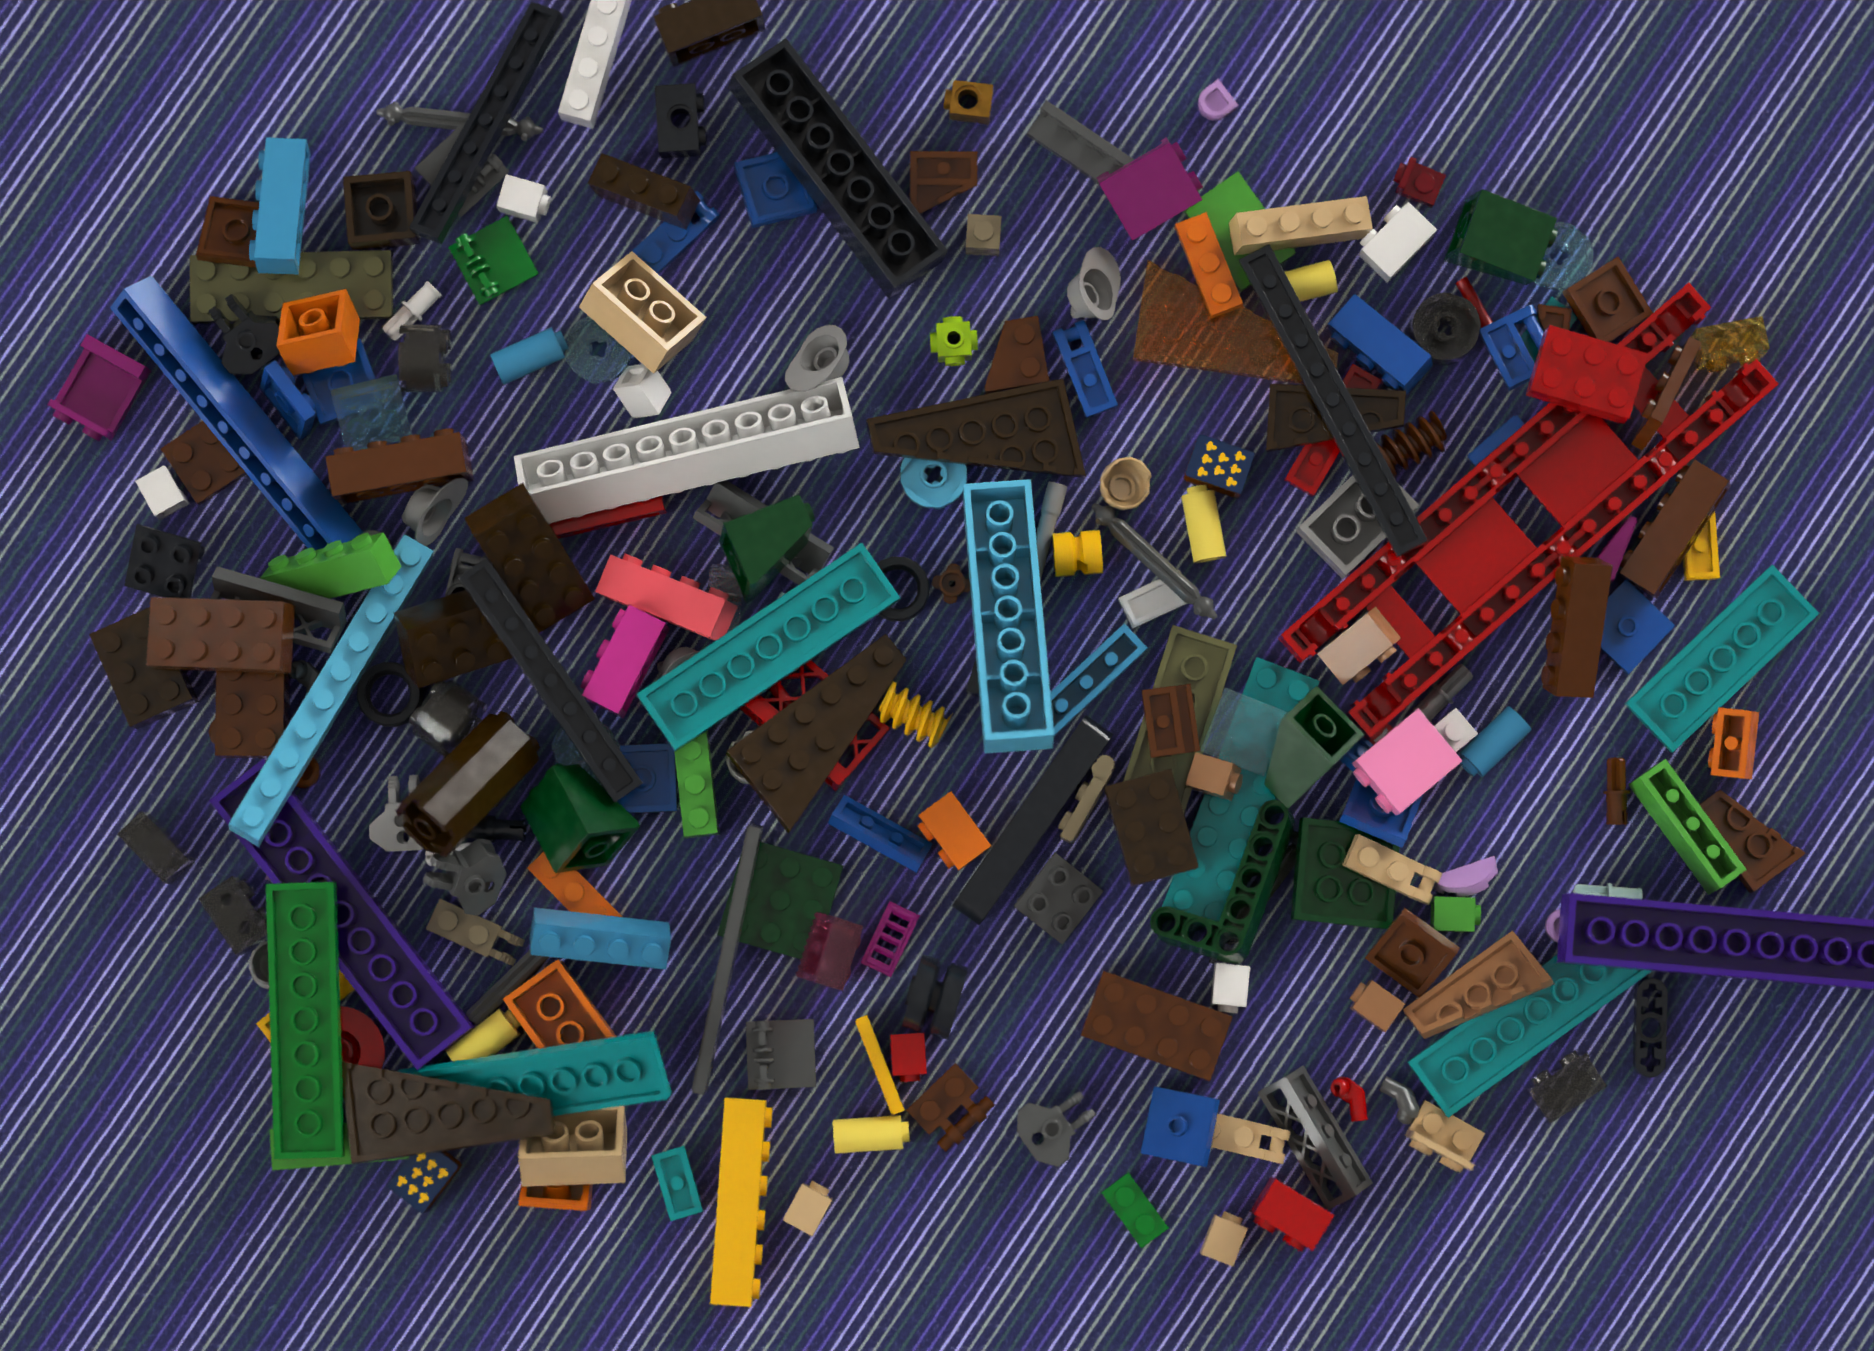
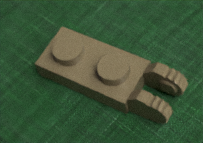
M1102 754V756L1096 759L1097 762H1094L1091 767L1093 779L1090 784L1084 781L1075 796V799L1079 801L1073 813L1067 811L1058 826L1062 830L1061 839L1069 844H1074L1101 797L1105 786L1110 781L1112 772L1116 769L1114 767L1115 761L1110 755Z
M441 898L426 927V930L485 957L489 958L491 956L511 966H514L516 962L512 955L493 949L498 936L515 946L522 947L525 942L524 939L503 930L502 926L480 916L465 914L461 907Z

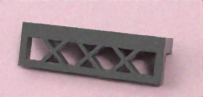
M1047 100L1042 105L1039 116L1027 132L1028 137L1096 183H1098L1096 177L1106 171L1111 174L1134 160Z
M725 480L714 484L707 499L696 510L693 519L721 536L724 523L765 508L767 505ZM707 511L713 513L720 519H716L715 517L711 516L707 513ZM810 533L807 545L779 573L799 585L824 568L834 547ZM795 567H798V568L802 569L803 571H805V572L808 573L809 575H808V576L805 575L804 573H802V572H800L799 570H797Z
M218 566L212 575L214 592L210 599L282 601L295 605L294 619L299 620L301 626L294 628L293 643L332 654L347 622L343 602ZM320 627L332 629L327 641L314 638L310 631Z
M1304 1065L1258 1092L1278 1128L1291 1131L1287 1143L1327 1210L1353 1198L1373 1184ZM1280 1088L1287 1099V1106L1278 1105L1271 1092ZM1292 1120L1302 1124L1305 1129L1304 1137L1294 1132ZM1310 1149L1319 1153L1322 1158V1166L1313 1164L1309 1157ZM1327 1179L1336 1182L1342 1192L1341 1195L1333 1198L1326 1186Z

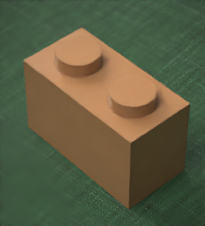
M1375 606L1317 654L1342 685L1351 678L1357 683L1372 671L1367 665L1376 658L1382 663L1397 651L1393 645L1401 637Z

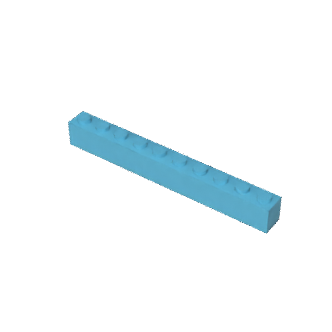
M403 535L394 550L402 567L389 584L370 589L229 822L230 831L256 846H260L394 624V612L403 609L432 561L433 550L409 536Z

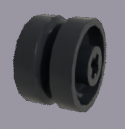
M922 954L917 974H913L905 1001L907 1009L902 1027L919 1031L924 1026L927 1013H934L930 1026L931 1035L948 1040L969 967L951 963L947 967L943 982L937 981L941 966L940 960Z

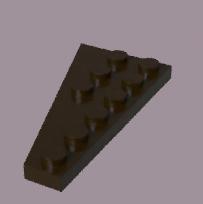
M1063 378L866 419L873 454L1085 478L1086 476Z
M887 634L883 635L726 752L728 758L788 834L906 662V658Z
M342 1062V1081L352 1164L556 1135L552 1100Z

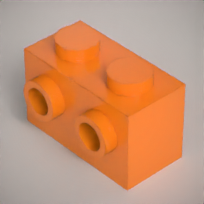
M1718 707V713L1714 715L1712 721V734H1715L1714 748L1710 749L1708 756V767L1711 768V775L1752 780L1759 712Z
M952 791L918 815L922 821L917 825L928 841L934 838L942 849L937 854L948 869L955 866L960 871L991 848V844Z

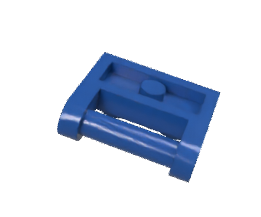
M1528 305L1479 329V334L1509 391L1530 381L1535 364L1515 326L1522 323L1525 324L1538 351L1544 334L1536 318L1538 313L1534 305Z

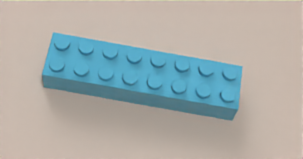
M1031 479L963 484V509L984 753L1053 749L1054 730Z

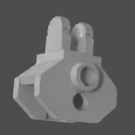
M419 775L409 776V794L420 784ZM389 776L388 803L385 804V811L369 825V839L387 852L422 850L423 848L410 836L408 842L404 839L405 830L402 826L404 814L398 817L396 809L401 804L400 782L398 776Z

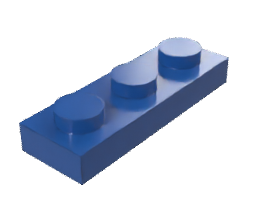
M846 795L842 797L828 821V824L916 873L933 845Z

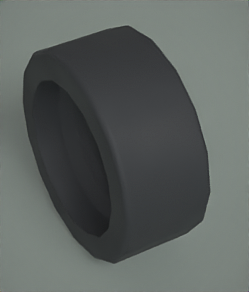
M892 556L881 560L877 565L884 574L894 569L904 570L915 578L918 587L915 600L909 606L902 609L889 607L878 616L897 622H904L916 617L924 609L929 598V581L925 571L917 562L906 557Z
M382 662L372 666L362 675L357 686V701L361 711L369 720L385 727H398L408 723L418 714L423 703V688H417L403 665L397 662ZM385 675L401 677L408 684L410 690V699L407 706L395 714L379 712L373 706L370 698L374 682Z

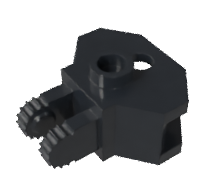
M230 294L225 299L229 308L239 318L237 321L231 324L223 312L216 306L209 310L211 317L223 331L222 337L226 341L222 364L232 374H253L279 355L277 339L280 319L277 316L255 315L251 310L248 312L233 294ZM260 348L262 352H256L253 349Z

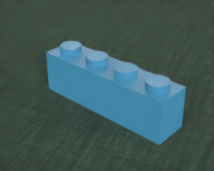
M266 138L265 150L259 151V170H263L262 180H257L255 187L256 200L260 201L259 210H253L252 227L253 230H256V240H250L249 258L255 261L258 273L299 275L310 151L307 139Z
M1125 623L1050 692L1054 737L1147 651L1146 645Z
M534 908L530 932V955L666 969L671 942L669 922Z

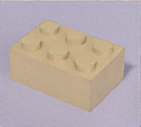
M632 251L592 283L579 306L582 311L653 374L693 341L707 318Z
M625 1106L554 1116L556 1135L520 1140L519 1166L522 1187L625 1183L627 1154Z

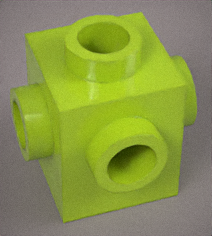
M952 316L942 318L943 323H936V332L930 333L931 353L938 352V362H945V366L965 365V361H972V350H978L977 330H970V321H963V317ZM959 335V343L950 344L947 340L948 336Z

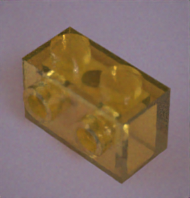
M1763 316L1696 328L1691 335L1692 338L1702 342L1694 358L1696 369L1707 368V372L1724 370L1728 368L1727 364L1740 362V366H1743L1745 363L1749 365L1756 358L1760 362V358H1763L1770 349Z

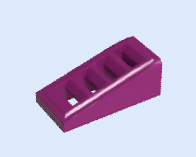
M1630 516L1624 521L1597 556V558L1613 565L1610 584L1615 579L1636 526L1637 518Z
M889 901L861 963L892 977L920 915ZM891 914L908 921L907 928L890 921ZM885 926L904 934L902 939L898 940L884 933ZM879 939L897 946L896 952L894 953L877 945ZM876 951L891 958L890 965L871 957L873 952Z

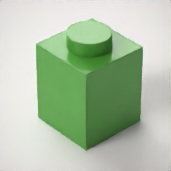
M1432 897L1430 926L1438 932H1475V925L1480 926L1481 905H1475V898Z

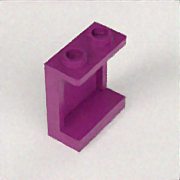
M1167 137L1161 140L1162 144L1113 173L1109 174L1106 171L1096 177L1132 241L1202 200L1198 193L1203 188L1194 170L1187 174L1181 163L1187 158L1179 144L1175 142L1171 145Z
M86 334L80 345L84 350L56 399H50L47 405L55 410L52 416L64 423L71 425L74 420L84 426L82 432L100 442L103 436L112 441L150 375L151 370Z

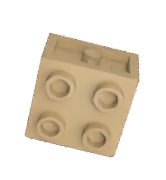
M1423 1100L1418 1117L1414 1118L1404 1136L1411 1139L1410 1147L1429 1156L1433 1152L1442 1156L1439 1163L1461 1173L1463 1168L1472 1171L1475 1165L1470 1160L1485 1133L1453 1115L1447 1118L1441 1108Z

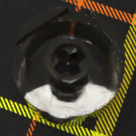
M1438 293L1427 298L1413 315L1409 326V338L1432 356L1433 365H1451L1465 358L1476 344L1480 332V317L1476 308L1467 299L1452 293ZM1440 323L1444 327L1450 325L1452 328L1448 336L1445 333L1438 332L1437 329Z
M442 324L400 325L399 334H406L404 342L398 343L399 381H406L401 386V392H443L444 387H448L449 383L452 382L451 363H445V353H448V350L451 349V331L444 330Z
M443 680L435 683L429 693L431 698L424 707H418L409 719V723L414 726L413 735L444 758L482 721L477 717L480 710L484 712L487 710L485 702L454 680L448 682Z

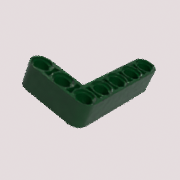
M1269 800L1261 806L1219 922L1167 906L1160 907L1153 912L1150 925L1162 942L1231 964L1241 963L1247 958L1294 830L1295 820L1290 810L1280 800ZM1277 813L1284 814V818L1279 824H1269L1273 815ZM1267 844L1273 845V849L1268 855H1258L1262 846ZM1251 877H1262L1259 885L1253 888L1247 887V882ZM1243 907L1250 908V913L1247 917L1236 919V913L1239 909ZM1170 919L1176 920L1173 929L1167 932L1162 931L1164 922ZM1207 929L1204 939L1193 941V935L1196 931ZM1233 938L1239 939L1238 945L1234 950H1224L1227 941Z

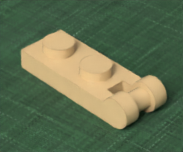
M1360 834L1355 835L1342 866L1426 905H1429L1433 895L1431 891L1434 884L1439 883L1442 876L1440 871L1414 861ZM1414 874L1422 877L1418 888L1410 885Z
M1217 1114L1211 1147L1283 1164L1286 1154H1282L1285 1140L1289 1141L1291 1131ZM1262 1135L1272 1137L1269 1150L1260 1148Z

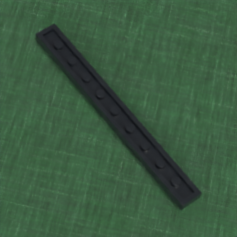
M1270 244L1239 259L1245 275L1396 557L1398 558L1428 542L1426 535Z

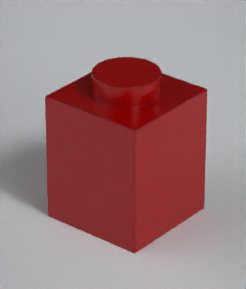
M925 1033L890 1035L892 1076L900 1075V1082L920 1081V1074H927Z

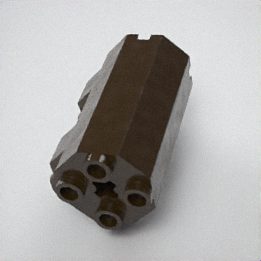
M503 711L498 715L489 713L398 806L396 813L398 817L404 814L402 826L405 832L425 851L440 853V856L447 857L515 789L518 783L540 760L537 754L540 750L538 741L533 736L525 734L508 713Z

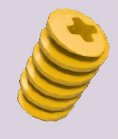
M893 681L878 709V712H881L880 722L884 724L892 717V728L894 730H897L904 723V735L909 736L914 730H917L916 741L921 742L929 736L928 747L933 748L941 739L952 714L945 719V707L943 706L936 712H932L933 701L931 700L920 706V694L908 700V688H904L899 694H896L897 683Z

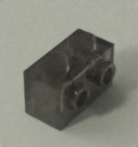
M231 876L198 899L235 955L242 956L267 939V910L264 906L258 908L252 899L256 894L245 878L240 881L238 877Z

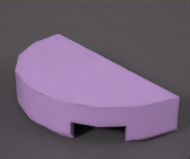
M1495 856L1444 872L1439 883H1435L1433 887L1442 894H1444V891L1457 893V897L1475 895L1489 887L1488 882L1494 876H1497L1498 869Z

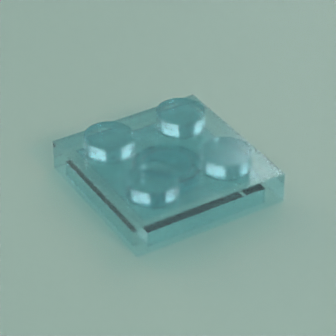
M397 374L330 390L345 447H353L354 451L367 449V444L371 442L387 441V443L400 441L401 437L412 435Z
M1224 688L1200 752L1234 763L1240 768L1264 776L1272 756L1281 719L1288 712Z

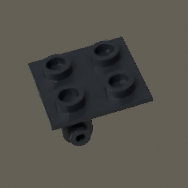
M137 524L124 586L164 598H191L198 560L203 558L205 547L201 546L202 542Z

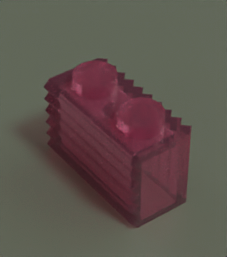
M816 912L796 976L843 991L845 983L851 975L850 967L855 951L861 943L860 935L863 926L835 916Z

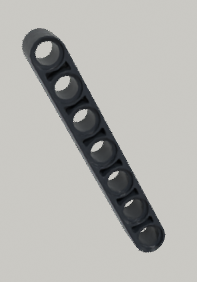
M1085 715L959 894L952 907L980 926L1105 748L1113 733Z

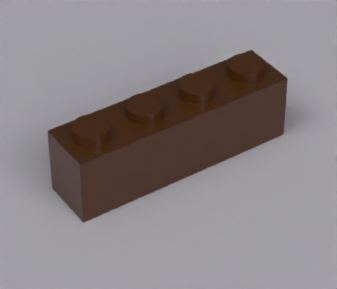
M1695 459L1690 466L1686 464L1680 470L1675 479L1679 484L1672 494L1667 492L1660 500L1656 508L1660 512L1653 523L1650 521L1646 522L1638 535V538L1641 540L1634 551L1629 549L1620 563V567L1623 568L1620 572L1622 578L1627 579L1630 583L1656 599L1731 487L1728 479Z
M1561 556L1560 566L1556 570V597L1552 601L1550 610L1552 617L1551 632L1548 633L1546 638L1547 660L1541 672L1543 688L1555 696L1594 697L1613 565L1600 558Z

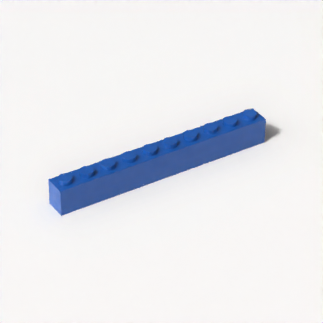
M152 275L124 288L110 309L306 547L317 550L337 540H340L342 543L352 541L355 537L364 533L340 503L332 497V493L255 402L248 391L232 373L228 372L222 364V360Z

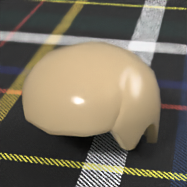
M1133 457L1114 460L1102 472L1100 478L1101 496L1110 507L1127 510L1138 507L1150 493V479L1152 477L1150 470L1143 461Z

